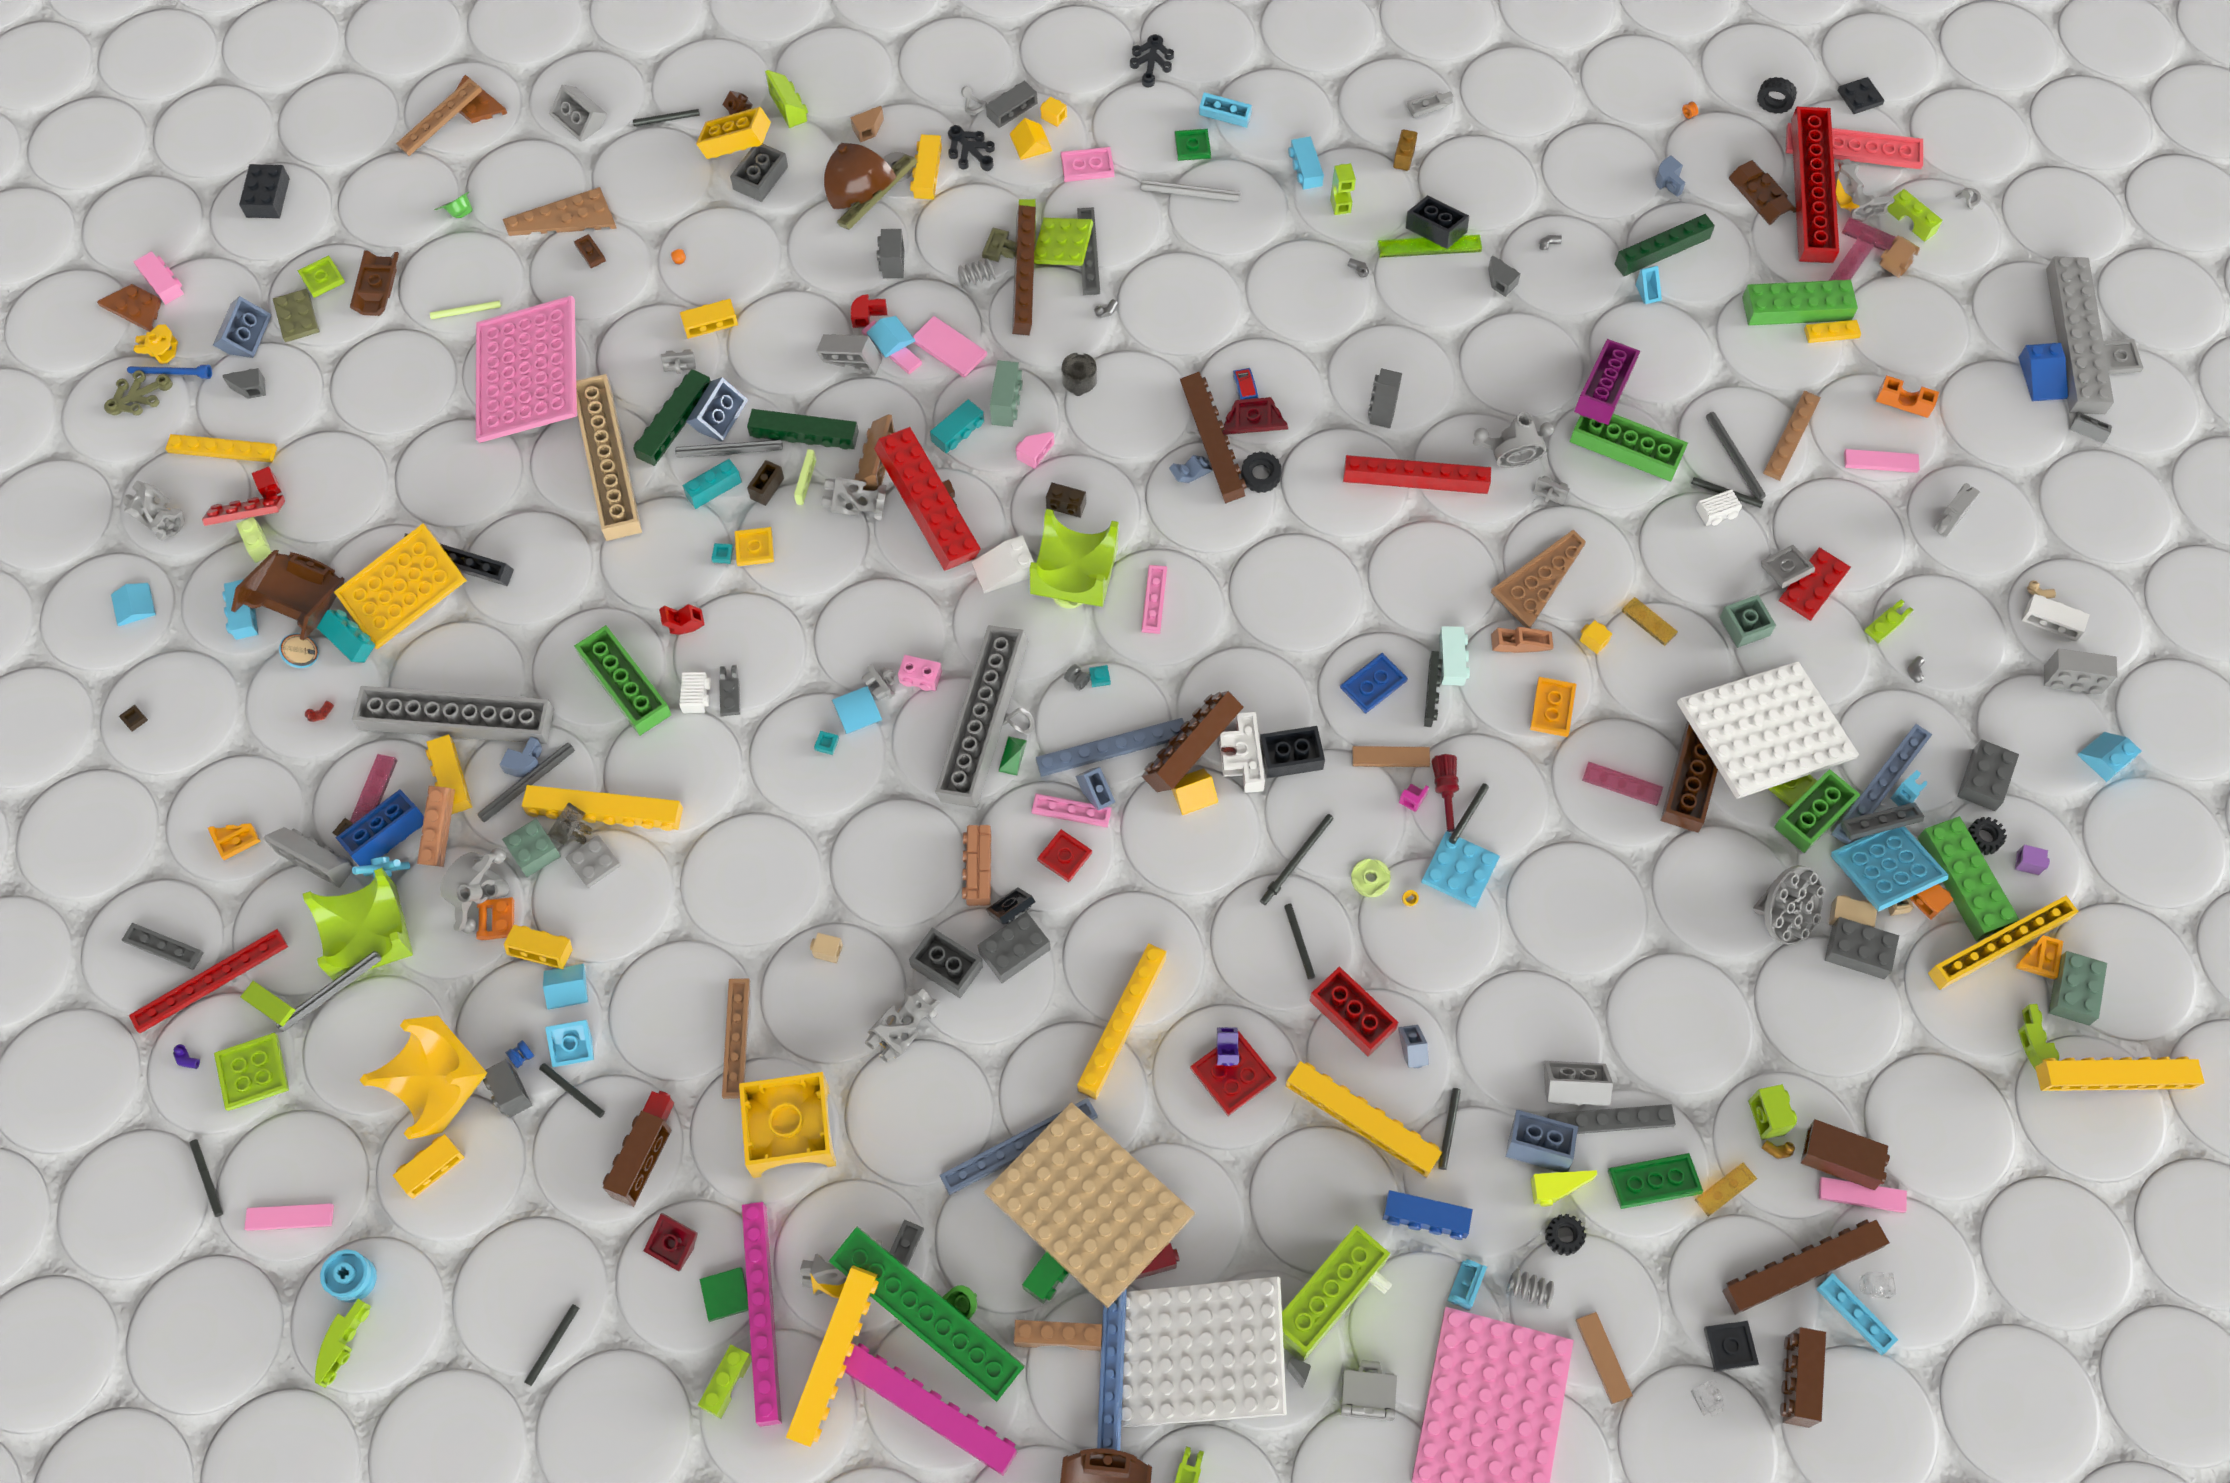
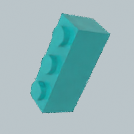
M969 399L966 400L930 431L931 442L947 454L950 450L955 449L959 442L968 438L972 431L982 426L984 422L983 411Z
M727 459L682 486L687 499L697 509L739 485L742 481L738 469L730 459Z
M327 610L317 626V629L351 662L365 663L375 647V644L370 640V636L363 633L359 626L351 621L342 610Z

